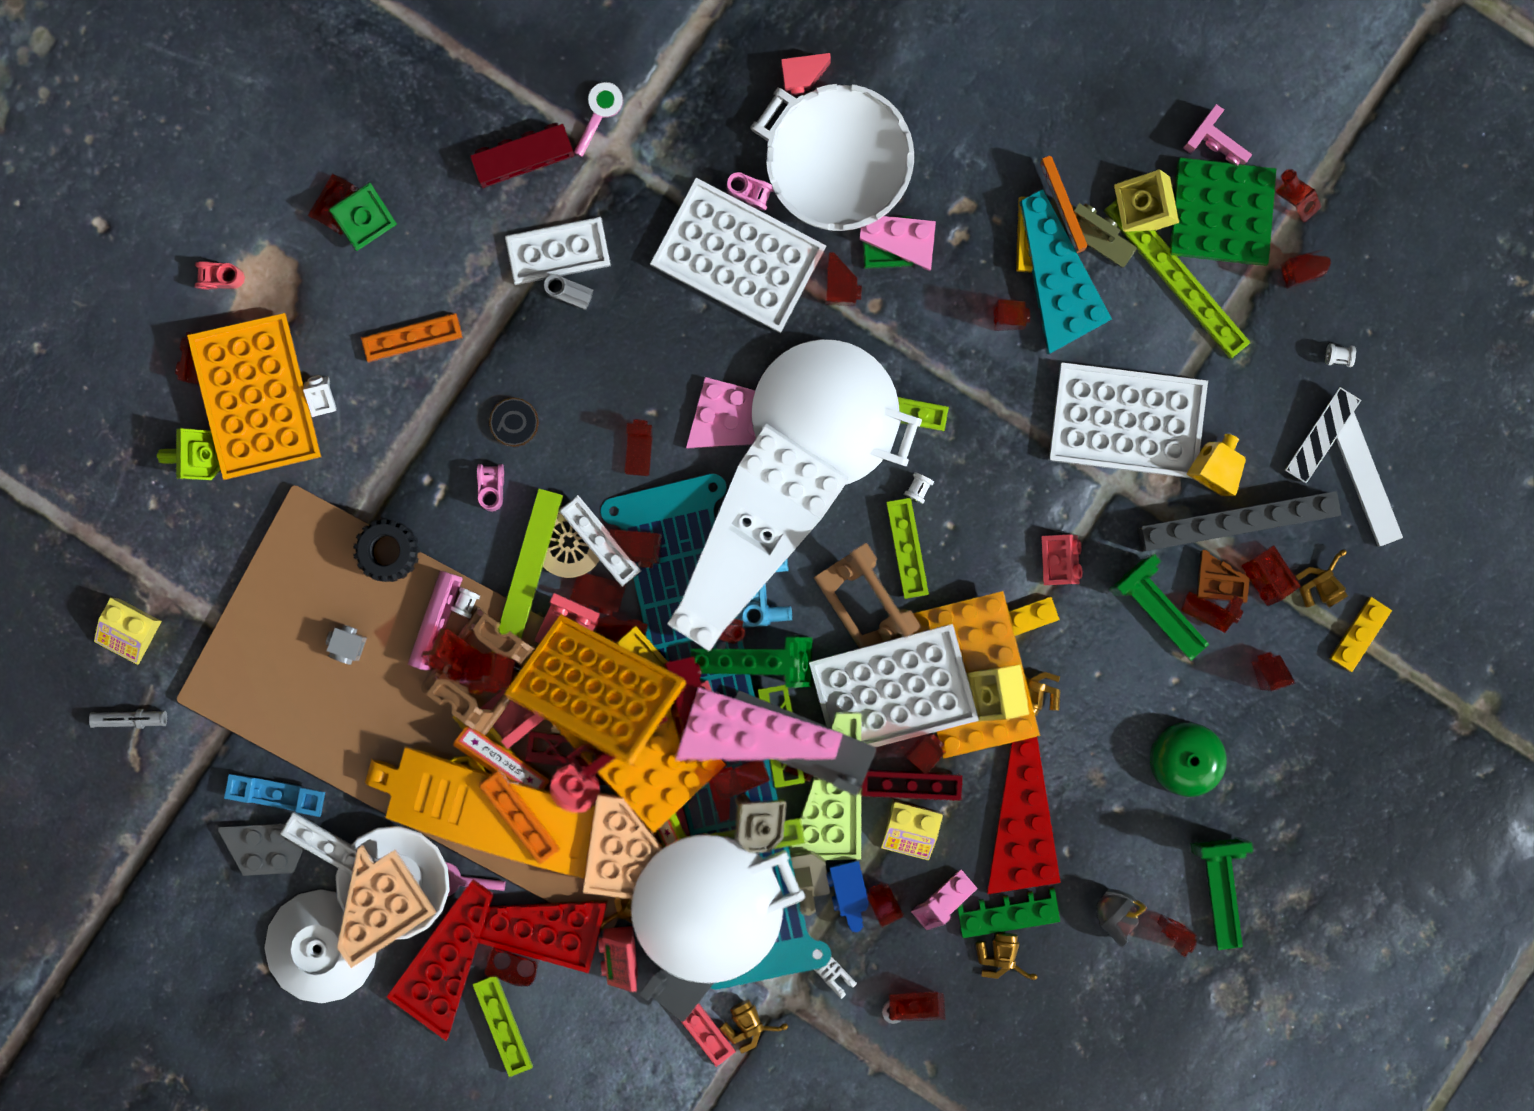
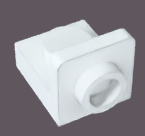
M320 375L313 376L304 383L303 391L312 417L336 411L328 376L323 378Z

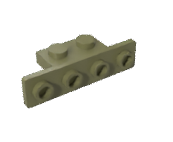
M1053 197L1050 203L1056 215L1058 216L1064 230L1067 232ZM1080 203L1077 207L1072 205L1087 245L1121 268H1124L1136 251V246L1118 235L1120 229L1117 228L1116 222L1108 217L1103 219L1096 214L1097 211L1092 206Z

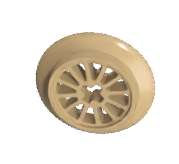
M559 512L553 531L560 536V539L551 538L550 540L559 542V544L551 548L548 547L543 567L550 573L564 578L584 575L597 565L599 558L590 548L587 554L578 548V546H589L586 543L579 542L582 538L577 537V532L573 533L571 525L569 532H567L564 522L567 520ZM558 524H561L564 534L555 529ZM565 536L569 538L575 537L576 540L573 542L574 547L572 549L569 546H563ZM561 547L559 553L554 557L551 551ZM575 550L584 556L580 561L576 557ZM566 551L564 562L558 561L561 554ZM571 552L575 562L568 564L569 553Z

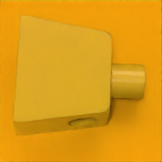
M1225 434L1222 442L1206 443L1186 475L1220 496H1236L1246 461L1244 456L1234 451L1239 439L1234 435Z

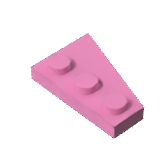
M883 216L879 220L861 227L860 240L931 271L936 221Z

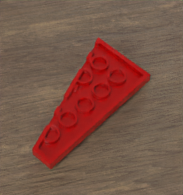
M1037 737L1011 743L987 894L1061 883Z
M474 879L386 997L445 1041L448 1040L493 896L491 891Z
M608 901L489 906L478 943L589 973Z

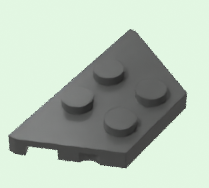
M286 823L218 827L222 839L243 876L294 873L299 864V859L305 848L280 835Z

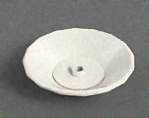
M401 826L376 828L358 837L351 847L358 849L363 845L368 854L377 860H380L396 849L436 910L434 915L397 939H408L428 929L443 911L449 893L448 867L438 847L422 833ZM347 850L343 854L340 863L348 866L345 859L347 856L353 855V853ZM338 868L336 874L337 899L345 912L352 876Z
M320 889L298 894L279 908L268 926L264 948L269 970L281 988L300 1000L326 1003L344 999L363 985L374 968L376 953L350 968L337 948L344 917V911L337 899V892ZM316 944L321 946V953L314 951Z

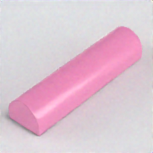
M440 570L408 665L422 670H431L452 611L450 609L454 605L462 577Z

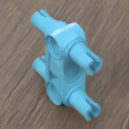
M788 558L776 572L789 571ZM765 583L737 615L738 624L740 627L750 628L768 626L770 622L791 621L792 608L791 606L769 607L767 605ZM752 609H757L761 614V618L757 623L749 620V612Z

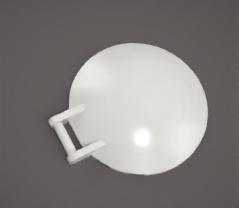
M826 85L818 87L817 90L809 92L804 96L801 95L797 99L779 87L773 93L775 95L759 120L754 122L750 129L768 141L767 171L773 190L781 203L803 222L817 228L833 231L861 228L886 215L905 193L914 166V147L911 133L897 108L882 95L857 85ZM782 102L786 103L787 106L770 131L767 130L765 127Z
M837 340L809 341L785 351L763 373L755 390L752 403V423L756 438L765 424H768L849 477L846 484L857 481L869 474L883 459L907 466L909 461L907 456L917 426L920 427L922 419L899 412L898 397L893 382L883 366L873 356L857 346ZM900 422H907L908 425L898 455L891 454L890 452Z
M710 834L689 836L661 849L651 858V861L641 872L632 898L631 910L634 930L647 955L668 973L681 979L699 983L727 981L755 967L768 954L778 936L783 908L805 898L803 890H799L787 861L789 857L786 851L778 852L763 859L759 854L746 852L735 839L710 836ZM775 865L779 866L790 892L784 896L772 870V867Z

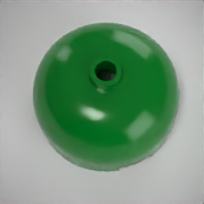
M1191 722L1173 724L1164 729L1151 747L1150 767L1155 779L1166 790L1179 796L1196 797L1208 793L1219 784L1226 770L1227 756L1222 741L1212 730L1200 724ZM1194 756L1197 757L1198 761L1191 765L1190 759Z

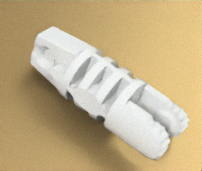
M817 949L813 951V957L815 959L822 958L823 954L821 950ZM832 957L825 967L814 969L841 999L846 994L834 982L839 975L848 986L853 988L857 984Z

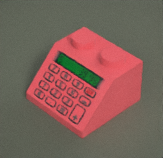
M633 926L604 929L603 937L598 940L599 952L604 953L605 961H601L602 976H607V985L630 992L637 991L638 966Z

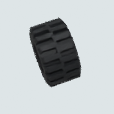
M375 520L370 522L369 526L365 525L362 528L363 532L361 534L358 533L356 536L358 540L353 546V549H356V554L353 555L354 559L358 562L356 564L358 568L364 571L363 574L377 581L395 582L398 579L407 577V574L415 569L414 565L419 560L417 558L418 553H420V548L417 546L419 542L417 537H414V532L407 528L406 525L394 520ZM384 536L395 538L400 546L398 559L388 566L379 564L374 557V546Z

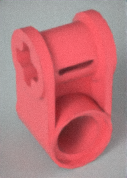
M195 263V267L198 268L195 288L209 290L217 288L236 289L244 283L245 276L243 271L233 264ZM234 270V279L227 282L226 276L228 272Z

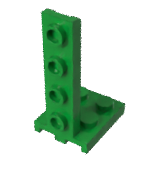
M1155 554L1144 556L1139 563L1128 570L1108 590L1114 596H1131L1187 659L1192 661L1209 643L1150 579L1159 570L1157 568V565L1161 562Z
M786 637L785 650L711 649L709 651L707 649H691V657H694L695 663L699 664L701 674L785 675V688L812 687V672L809 662L812 661L813 637Z
M1235 837L1228 840L1219 839L1204 843H1190L1191 852L1205 860L1216 949L1242 948L1243 943L1232 859L1246 858V853H1252V842Z

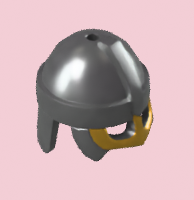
M1109 889L1097 905L1100 926L1122 947L1128 941L1126 937L1138 925V916L1146 910L1147 906L1136 900L1131 894ZM1133 906L1137 909L1135 913L1130 910Z

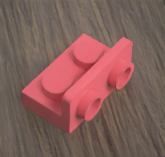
M1077 535L1042 536L1044 585L1080 584V579L1082 578V566L1079 564L1081 542Z

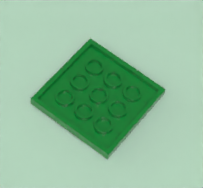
M1179 158L1174 198L1179 223L1172 225L1170 255L1267 266L1270 255L1277 169L1241 164L1236 166L1232 163Z

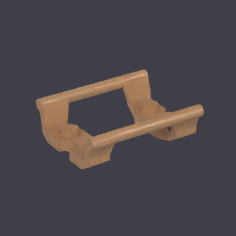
M867 543L814 577L859 648L900 637L906 638L921 628L910 610L902 609L898 611L872 569L876 566L877 558ZM864 575L890 617L880 623L878 630L865 635L861 634L835 594V591L845 580L854 581Z
M478 607L421 686V691L439 705L449 702L452 705L451 714L472 729L486 736L511 700L503 694L492 710H481L477 707L476 700L455 683L446 679H440V676L473 630L479 641L505 658H513L521 668L524 667L536 648L527 644L510 631L507 634H501L499 631L500 623L486 614V611Z

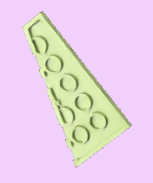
M835 712L830 728L861 741V712ZM814 776L800 816L806 843L790 846V854L811 850L825 860L861 859V789L859 794L854 796L833 787L832 783Z

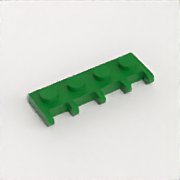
M1049 888V898L1034 900L1033 892L1028 891V901L1010 904L1008 895H1004V905L985 908L984 899H979L980 909L964 912L963 905L961 904L957 910L962 938L1060 922L1055 888Z

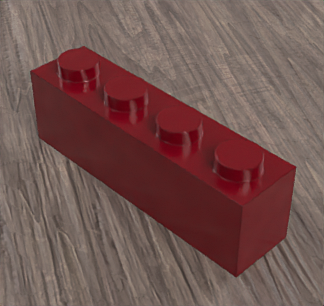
M552 123L545 126L543 131L537 133L529 131L522 134L520 139L514 141L506 139L499 142L497 147L491 149L483 147L476 150L475 154L470 157L482 188L574 157L575 155L564 124Z
M694 657L668 662L661 666L665 670L683 678L686 683L670 706L680 745L698 688L706 690L701 685V669L699 664L695 663ZM698 759L684 760L685 764L701 761Z
M868 770L861 786V796L962 801L963 776L953 773Z

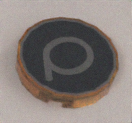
M519 398L504 399L495 406L491 412L489 424L492 434L499 442L506 446L518 447L527 444L538 432L539 419L537 412L530 403Z

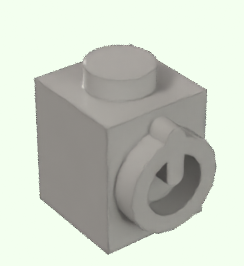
M343 625L342 628H335L334 631L329 632L325 643L328 645L329 657L349 665L352 664V661H359L367 637L356 634L358 629Z

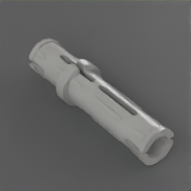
M137 709L136 712H91L89 715V725L91 728L136 726L137 729H143L145 726H166L167 724L166 711H144V709ZM124 718V720L107 721V719ZM133 718H150L149 720H132Z

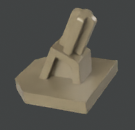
M741 794L740 797L735 799V803L738 806L735 840L748 853L771 852L783 839L786 802L784 800L751 802L746 794Z
M811 850L791 853L796 883L799 890L802 889L805 898L799 901L802 915L811 916L816 911L814 897L830 894L825 859Z

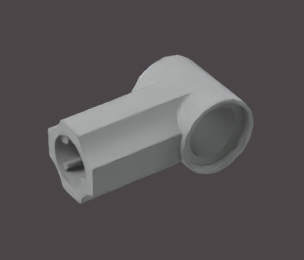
M558 274L549 275L544 281V288L549 297L562 300L584 310L587 309L592 298L593 289L567 280ZM555 280L562 283V289L556 293L549 290V284Z

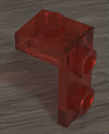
M634 419L633 424L627 423L626 433L628 438L625 474L649 476L653 426L648 425L647 420Z
M1188 592L1181 610L1226 633L1233 622L1237 624L1243 614L1241 606L1244 599L1234 595L1227 606L1222 608L1204 598H1196V594Z

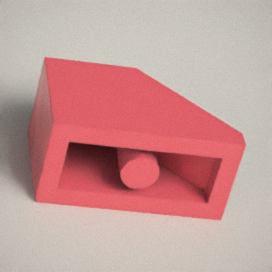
M830 53L781 59L784 90L792 96H801L805 94V91H810L830 65Z

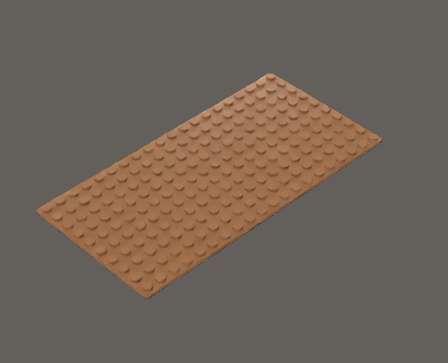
M292 486L182 687L177 701L386 814L391 795L365 784L371 759L383 761L399 768L405 747L420 750L449 761L457 757L468 756L453 746L463 730L454 720V715L451 714L452 705L449 702L439 705L421 691V686L470 618L451 611L430 671L408 665L440 570L462 577L460 587L480 595V599H476L471 610L472 615L480 607L486 611V614L500 623L507 598L422 552L417 555L419 560L414 565L415 569L409 572L404 579H398L395 582H383L363 574L364 571L356 565L358 562L354 559L353 555L356 554V549H353L354 543H357L358 539L356 536L358 533L361 534L363 532L362 528L370 524L299 486ZM384 536L376 542L374 557L379 564L391 565L399 557L400 546L395 538ZM458 591V593H457V596H456V599H455V602H454V605H453V606H455V604H456V601H457V599H458V597H459V595H460V591ZM530 611L522 640L537 648L539 643L535 642V638L545 618ZM343 625L358 629L356 634L367 637L360 660L352 661L351 665L330 658V652L327 651L328 645L325 644L329 632L334 631L335 628H342ZM474 630L440 676V679L449 680L470 694L476 700L477 707L479 708L507 687V685L484 679L492 649L479 641ZM513 670L510 683H512L519 672ZM545 719L531 731L551 734L552 723ZM529 732L511 748L521 761L550 780L544 789L550 791L551 779L561 767L525 761ZM535 737L533 751L545 752L550 748L544 738ZM550 740L553 745L559 742L556 740ZM562 742L555 747L559 754L569 756L575 751L569 742ZM486 769V770H487V773L493 774L491 771H489L488 769ZM597 773L595 774L599 779L600 785H608ZM414 829L550 903L608 901L603 920L617 912L613 896L583 893L585 881L583 878L507 859ZM656 830L652 835L660 842L661 839ZM619 918L605 924L604 929L614 928Z

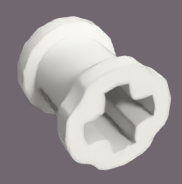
M1332 343L1328 344L1325 357L1326 365L1336 363L1353 367L1356 358L1355 346L1347 348L1337 347Z
M915 472L913 475L914 480L904 495L923 504L925 501L923 498L934 481Z
M460 587V595L455 606H452L450 610L471 618V610L476 599H480V595Z

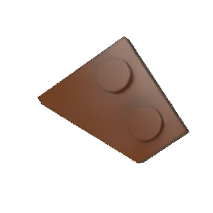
M1202 550L1200 553L1196 598L1247 603L1249 577L1235 571L1224 561L1221 562L1212 556L1209 551Z

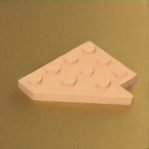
M597 794L583 893L632 899L634 888L641 872L651 861V858L663 849L621 796Z
M363 845L357 850L337 946L350 968L361 963L436 913V910L396 849L375 863Z

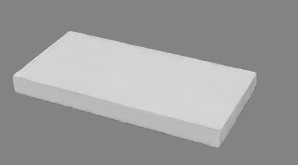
M601 217L505 236L515 285L543 280L552 274L563 276L611 266Z

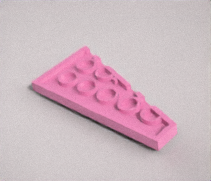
M705 377L686 449L752 445L756 439L752 423V403L755 390Z
M698 688L676 761L685 759L834 760L843 734Z

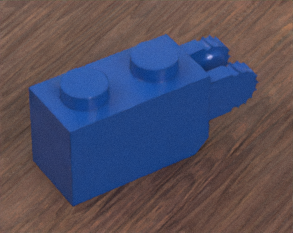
M859 860L829 865L830 872H827L826 876L829 887L834 886L836 896H832L834 910H840L841 916H846L848 926L852 932H861L863 930L861 912L866 911L869 902Z

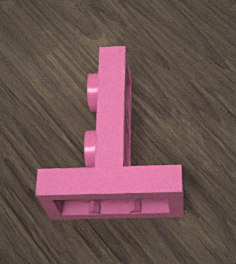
M1216 104L1183 149L1191 154L1203 139L1211 150L1215 152L1220 151L1226 156L1225 159L1229 163L1236 166L1238 164L1245 165L1252 154L1213 126L1224 111L1223 108Z
M959 870L926 902L917 905L911 913L926 930L936 928L950 920L951 917L949 915L978 888L962 870Z

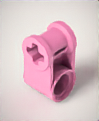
M739 172L730 175L726 186L730 196L762 211H766V202L770 193L774 192L771 184ZM735 180H740L744 184V189L735 191L732 189L731 183ZM763 191L760 199H758L760 192Z
M478 464V502L487 511H497L503 503L504 466L503 464L498 466ZM493 493L496 495V502L488 506L485 504L484 499L486 495Z

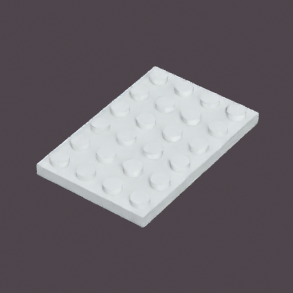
M696 178L650 265L781 333L818 264L826 245Z
M1061 363L1049 461L1191 478L1186 474L1200 453L1208 381Z
M953 624L915 633L906 638L900 637L809 662L826 726L831 727L835 712H861V741L874 747L979 721Z

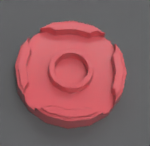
M565 765L553 775L550 783V793L554 802L565 811L574 813L585 812L596 803L597 794L600 793V783L595 774L584 782L573 766Z

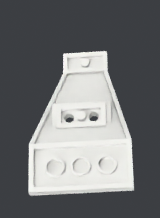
M765 424L739 463L683 600L670 618L668 625L710 651L727 626L823 518L847 483L849 477L768 424ZM749 518L751 520V523L746 524L744 523L743 519ZM764 532H771L772 537H766Z

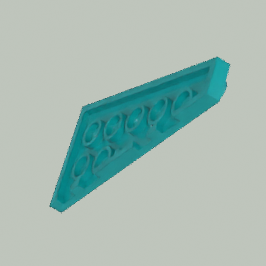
M1042 189L1020 201L1028 239V252L1032 261L1033 280L1038 307L1041 311L1043 333H1045L1046 352L1048 355L1112 320Z

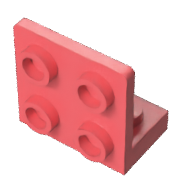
M554 593L550 601L551 606L538 631L535 642L541 643L560 614L594 631L600 614Z
M510 684L480 709L492 710ZM511 700L493 727L503 738L501 742L508 749L544 721L545 718Z

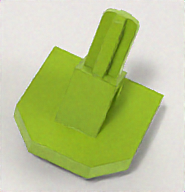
M176 429V449H160L157 454L158 461L161 464L176 463V479L212 480L221 470L211 431Z

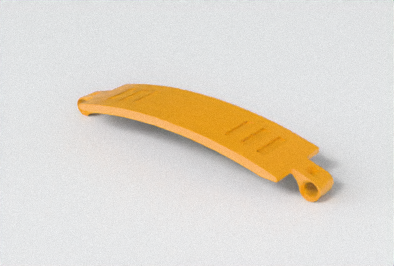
M409 747L404 749L399 768L383 761L371 759L365 784L391 795L385 818L490 854L585 879L596 804L585 812L574 813L565 811L554 802L550 791L509 780L560 847L558 852L539 865L478 786L480 782L491 774Z

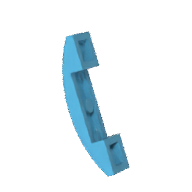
M229 774L224 799L267 805L321 817L325 792L284 782Z

